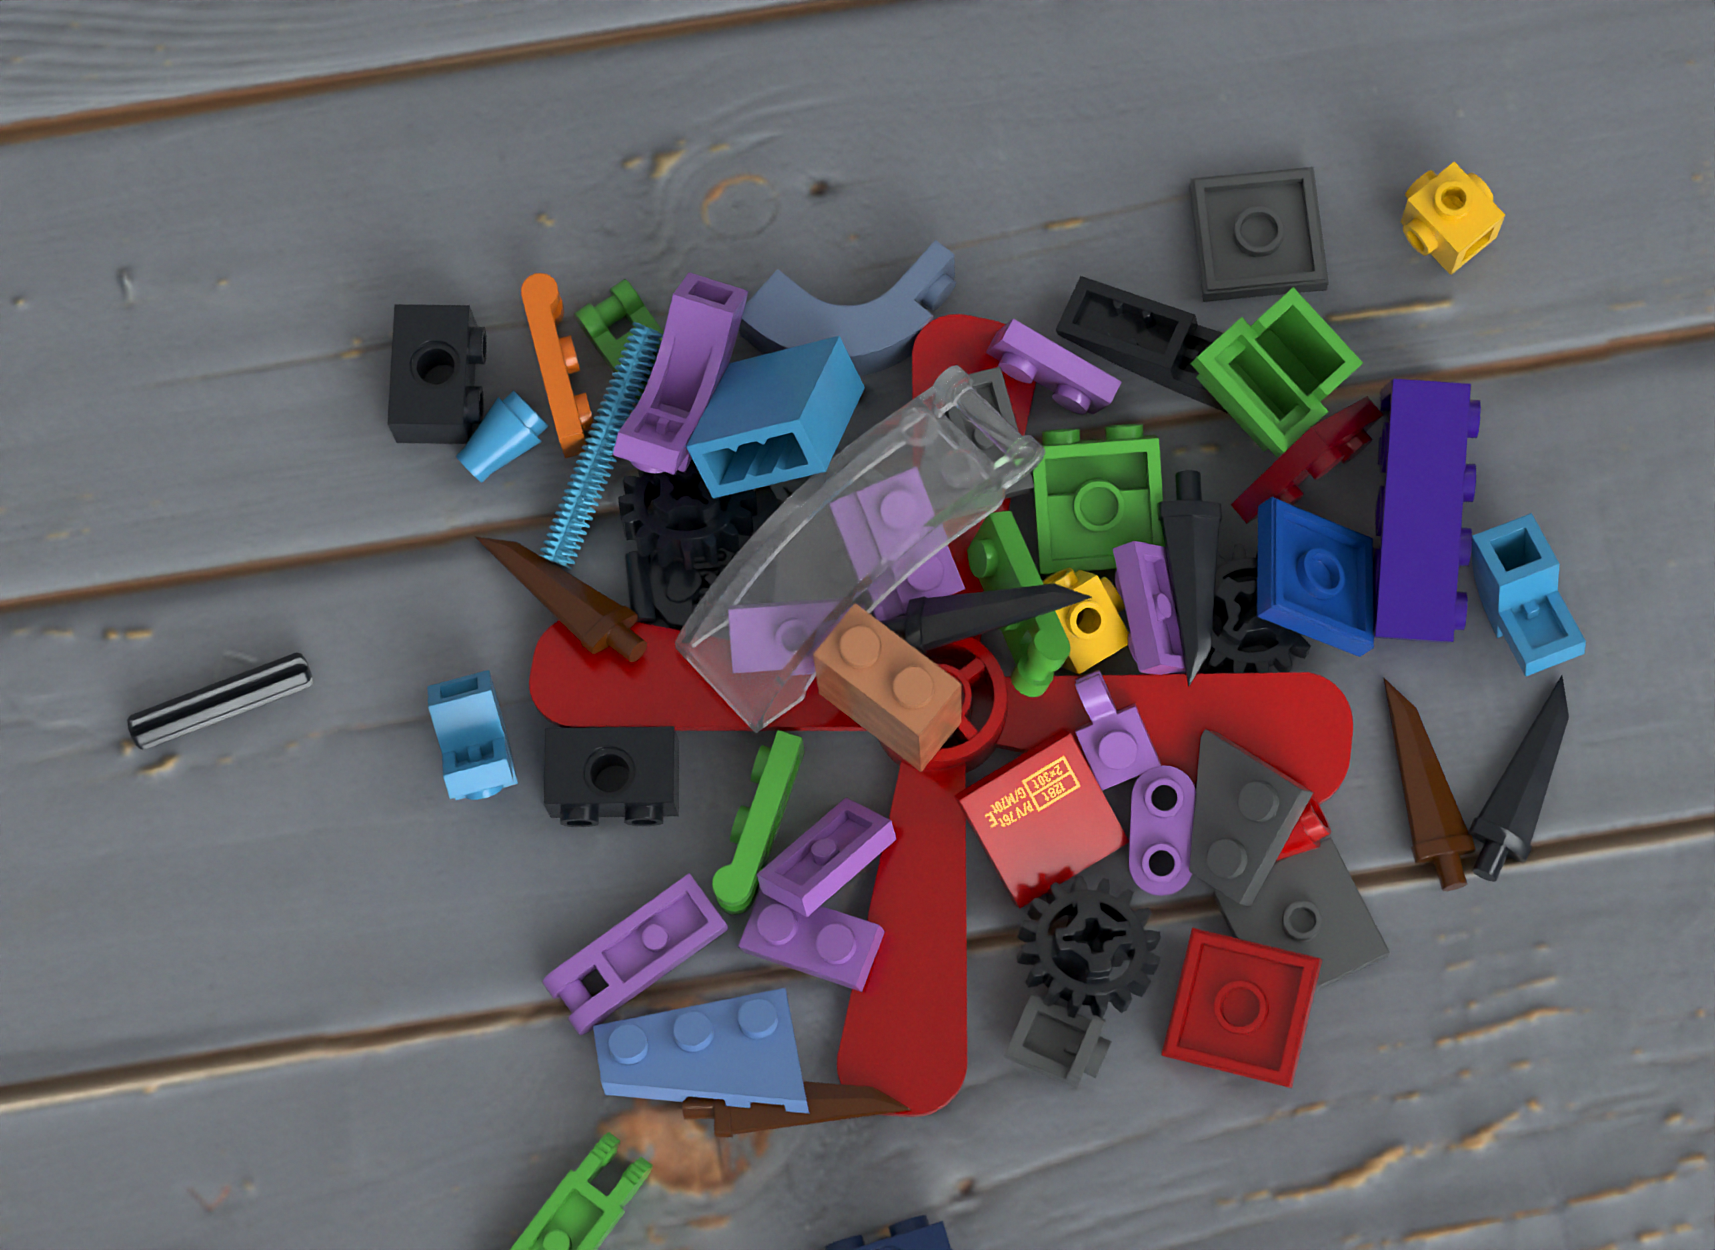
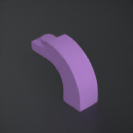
M690 272L686 275L673 293L664 334L653 370L637 406L617 434L613 456L629 460L637 469L649 473L667 472L674 475L677 470L686 471L692 460L686 445L729 365L747 300V290Z

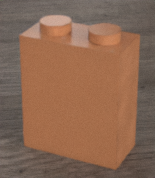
M854 603L813 653L819 694L920 772H922L962 722L961 683L856 603Z

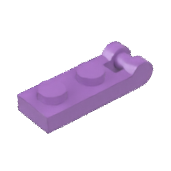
M688 873L550 972L542 983L553 999L561 997L572 1013L568 1020L579 1035H584L593 1030L594 1025L603 1023L611 1013L726 932L728 926L690 873ZM597 969L608 984V987L592 997L582 981Z

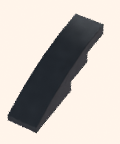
M1080 276L1056 328L1057 335L1172 391L1228 413L1198 381L1196 377L1199 375V372L1191 365L1193 360L1223 333L1198 325L1195 314Z

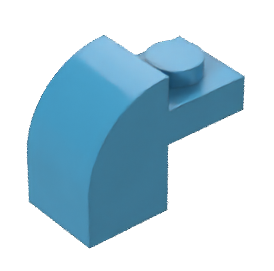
M1530 513L1473 535L1472 567L1482 605L1496 637L1504 636L1525 677L1585 654L1586 640L1558 591L1560 563L1533 514Z
M490 670L427 686L428 708L442 752L443 777L449 798H455V800L463 798L470 800L483 799L495 795L504 787L518 784L514 759Z

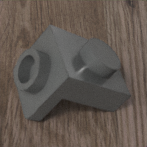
M1031 994L1004 1057L1077 1089L1083 1073L1096 1078L1111 1043L1110 1040L1099 1036L1106 1020L1096 1015H1093L1092 1020L1079 1014L1075 1018L1068 1017L1066 1008L1056 1004L1048 1007L1043 1003V998Z

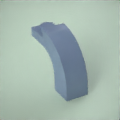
M935 240L889 291L870 302L852 306L834 305L821 301L807 293L777 269L745 304L739 327L740 336L763 354H768L840 335L859 376L885 370L912 356L913 345L918 334L933 320V315L926 308L929 307L932 311L938 309L954 290L956 281L953 279L955 277V255Z

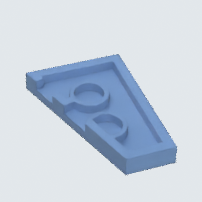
M786 988L593 1026L600 1078L605 1095L683 1102L690 1096L723 1099L726 1106L751 1108V1103L756 1102L785 1105L787 1112L809 1113Z

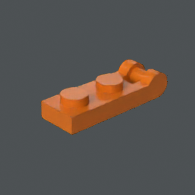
M535 273L528 276L523 282L521 296L558 439L564 457L568 458L585 452L582 449L583 445H587L584 432L594 429L591 427L594 420L586 392L574 395L569 374L580 372L581 370L571 335L559 338L556 327L562 321L565 314L558 285L550 275Z

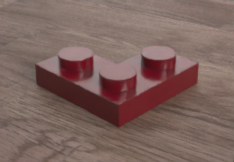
M1367 396L1311 426L1230 505L1246 524L1258 518V506L1270 497L1295 505L1304 495L1298 486L1309 475L1314 480H1318L1340 461L1343 464L1349 462L1372 442L1373 439L1368 435L1367 431L1383 414Z

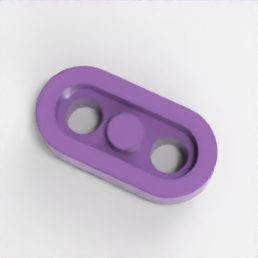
M1159 766L1145 771L1136 780L1131 794L1129 871L1134 882L1142 890L1158 896L1178 892L1188 883L1192 876V873L1189 872L1196 789L1187 774L1172 766ZM1167 785L1176 792L1177 801L1172 809L1161 811L1153 805L1151 796L1154 789L1158 786ZM1159 850L1169 852L1174 859L1172 871L1165 876L1155 875L1149 868L1150 856Z

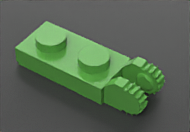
M607 1132L593 1150L590 1151L575 1172L572 1170L568 1172L510 1250H597L624 1215L625 1210L623 1207L639 1190L650 1174L653 1165L643 1157H639L638 1160L627 1167L621 1176V1180L609 1196H605L590 1183L613 1160L617 1153L620 1140Z

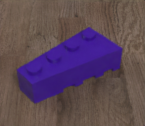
M1392 379L1381 389L1380 411H1390L1389 422H1384L1382 435L1378 441L1377 465H1380V473L1386 474L1385 486H1379L1375 508L1376 536H1381L1380 549H1375L1373 557L1374 638L1449 643L1454 642V630L1465 629L1468 597L1467 592L1457 591L1459 566H1469L1472 530L1471 528L1461 527L1463 502H1473L1476 488V464L1466 463L1467 438L1478 437L1481 415L1480 400L1470 399L1471 384Z

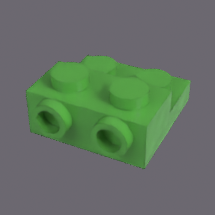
M1143 424L1106 426V438L1080 440V429L1077 428L1042 431V443L1029 444L1031 477L1034 484L1032 495L1033 507L1035 509L1040 574H1052L1066 568H1072L1074 572L1078 570L1117 569L1113 548L1132 541L1165 547L1161 521L1158 520L1157 504L1163 501L1159 438L1156 435H1144Z

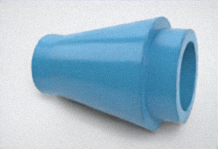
M513 390L504 400L499 397L496 399L466 446L456 455V458L482 483L492 473L541 443L542 440L538 436L549 425Z

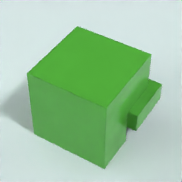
M1294 287L1251 326L1241 317L1191 363L1199 372V375L1196 377L1198 381L1263 452L1269 449L1276 458L1281 456L1311 426L1315 425L1329 412L1322 405L1321 401L1363 364Z

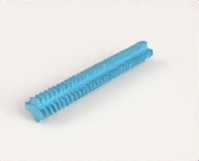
M633 322L636 328L630 329L633 336L627 337L630 343L624 344L627 350L621 351L624 357L618 358V361L621 363V365L615 366L618 372L612 373L615 379L609 380V383L612 384V387L606 388L609 394L603 395L606 401L600 402V405L603 406V408L597 410L600 416L594 417L598 422L591 424V427L594 428V430L588 432L591 438L585 439L589 444L582 446V449L585 450V452L579 454L582 460L576 461L580 466L573 468L577 472L570 476L574 482L570 481L567 483L571 489L564 490L568 494L561 498L565 504L561 503L558 505L562 511H556L555 514L559 517L552 519L556 523L549 527L553 533L546 534L550 540L543 541L547 545L540 549L544 555H538L569 569L571 567L566 564H575V561L570 556L578 557V554L573 549H581L575 542H584V539L579 534L587 535V532L582 527H590L585 520H593L587 513H596V510L591 505L598 506L599 503L594 498H602L596 491H605L599 484L608 483L602 477L611 476L605 469H614L608 462L617 461L611 456L614 451L617 434L626 422V418L630 416L631 413L629 411L635 409L632 403L638 404L639 402L635 396H642L638 389L646 388L641 381L648 382L649 379L644 374L651 375V371L647 367H654L650 359L656 360L657 357L653 355V352L658 353L659 349L656 345H661L659 337L662 338L663 334L637 322Z

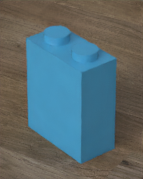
M840 335L729 363L686 445L712 498L826 472L865 388Z

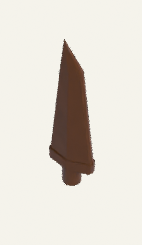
M476 537L592 654H596L609 646L630 662L637 661L644 654L647 642L630 630L637 622L638 615L626 605H620L518 542Z
M1384 678L1413 845L1411 850L1415 863L1434 862L1442 891L1462 888L1467 885V880L1459 856L1476 851L1473 837L1468 834L1466 825L1417 708Z
M807 1081L803 1082L809 1113L787 1112L785 1105L756 1102L751 1103V1108L726 1106L723 1099L690 1096L682 1102L685 1120L714 1119V1134L716 1138L733 1137L736 1134L874 1116L911 1109L874 1087Z

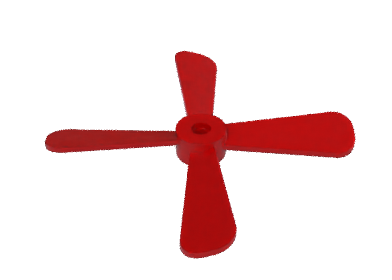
M949 314L932 320L918 334L912 350L913 469H917L918 474L936 387L939 381L999 367L1000 361L987 354L986 351L996 332L1006 324L971 315ZM1002 371L1023 445L1037 382L1024 383L1008 376ZM1012 497L936 516L965 587L964 590L952 595L984 592L979 579L971 572L966 550L988 513L1009 511ZM557 621L542 634L533 655L529 677L530 695L540 714L549 722L561 728L674 726L676 731H867L819 694L815 668L735 673L732 640L636 622L630 630L645 640L647 647L644 654L637 661L630 662L610 646L596 654H592L581 645V641L560 621ZM982 634L928 650L927 653L923 654L961 683L962 722L922 772L878 739L887 755L900 766L889 815L896 840L881 852L867 921L880 925L885 933L863 991L851 990L837 1055V1073L840 1084L874 1087L911 1109L880 1115L920 1117L937 1112L955 1098L967 1074L966 817L954 795L966 789V773L983 764L996 748L1025 753L1064 729L1071 733L1090 767L1075 733L1076 728L1092 722L1075 686V679L1085 675L1054 676L1049 687L1041 696L1028 697L1015 689L1011 676H1004L994 655L980 643ZM1309 672L1196 674L1188 687L1186 674L1102 675L1117 711L1134 703L1136 704L1160 759L1161 766H1172L1183 771L1192 780L1195 789L1197 785L1200 738L1205 729L1218 732L1313 792L1312 795L1319 805L1336 793L1347 774L1353 737L1352 711L1342 691L1323 676Z

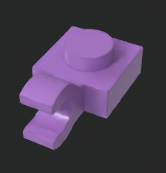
M1100 670L1075 679L1078 694L1092 721L1076 728L1075 733L1101 790L1161 766L1160 759L1136 704L1134 703L1117 711Z

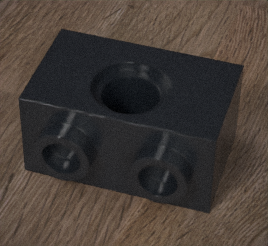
M394 305L387 424L396 443L467 444L472 437V423L480 424L482 422L484 411L482 386H474L475 364H485L487 336L485 327H477L470 305ZM448 365L454 368L452 376L443 383L430 384L424 381L427 373L436 366Z
M675 727L545 728L544 805L550 817L560 818V824L568 827L596 826L599 824V817H625V824L646 827L663 824V816H679V739ZM609 766H621L629 771V778L622 788L613 792H605L595 786L597 776L603 769Z

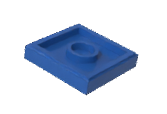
M1270 497L1258 506L1257 617L1358 657L1374 648L1373 538Z

